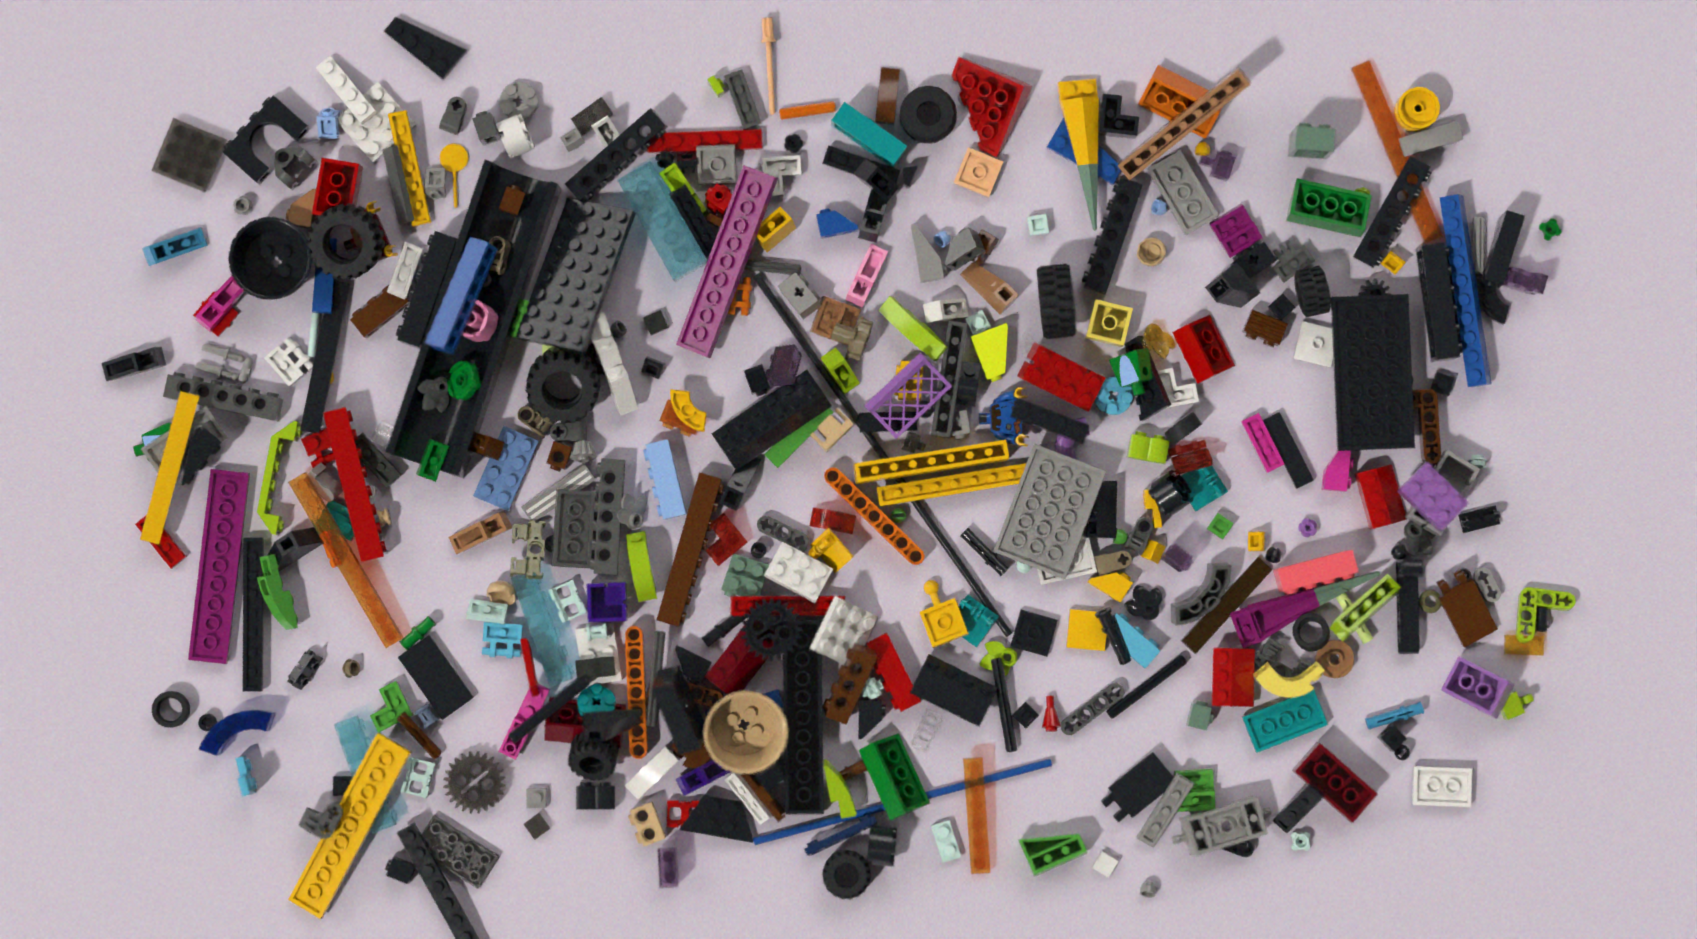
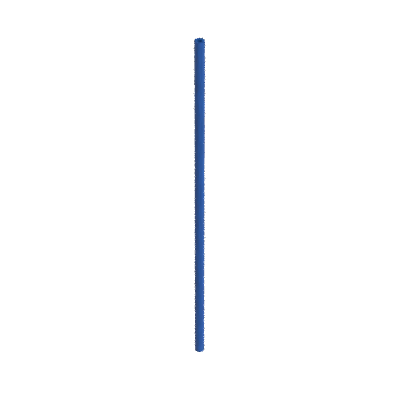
M1051 759L926 792V795L930 799L1052 766ZM882 803L856 810L857 816L841 819V815L758 836L753 838L754 845L886 810Z

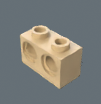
M653 801L630 810L631 814L628 817L631 825H635L638 832L635 833L639 844L642 843L643 847L666 838ZM644 810L647 812L648 819L646 821L638 819L639 811ZM646 829L654 830L655 837L653 839L645 837L644 832Z

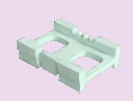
M573 580L548 590L552 601H555L560 611L558 615L562 623L587 613L583 602H580L581 599L578 595L579 593L576 592L577 587ZM568 586L571 596L560 599L557 590ZM575 603L579 613L568 617L565 607Z
M409 757L406 769H408L405 777L406 780L403 781L400 792L427 798L430 788L428 785H430V778H432L431 775H433L435 763ZM416 762L427 764V770L424 775L414 772ZM411 781L423 784L421 793L409 790Z

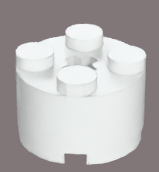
M522 114L496 123L510 159L535 148Z

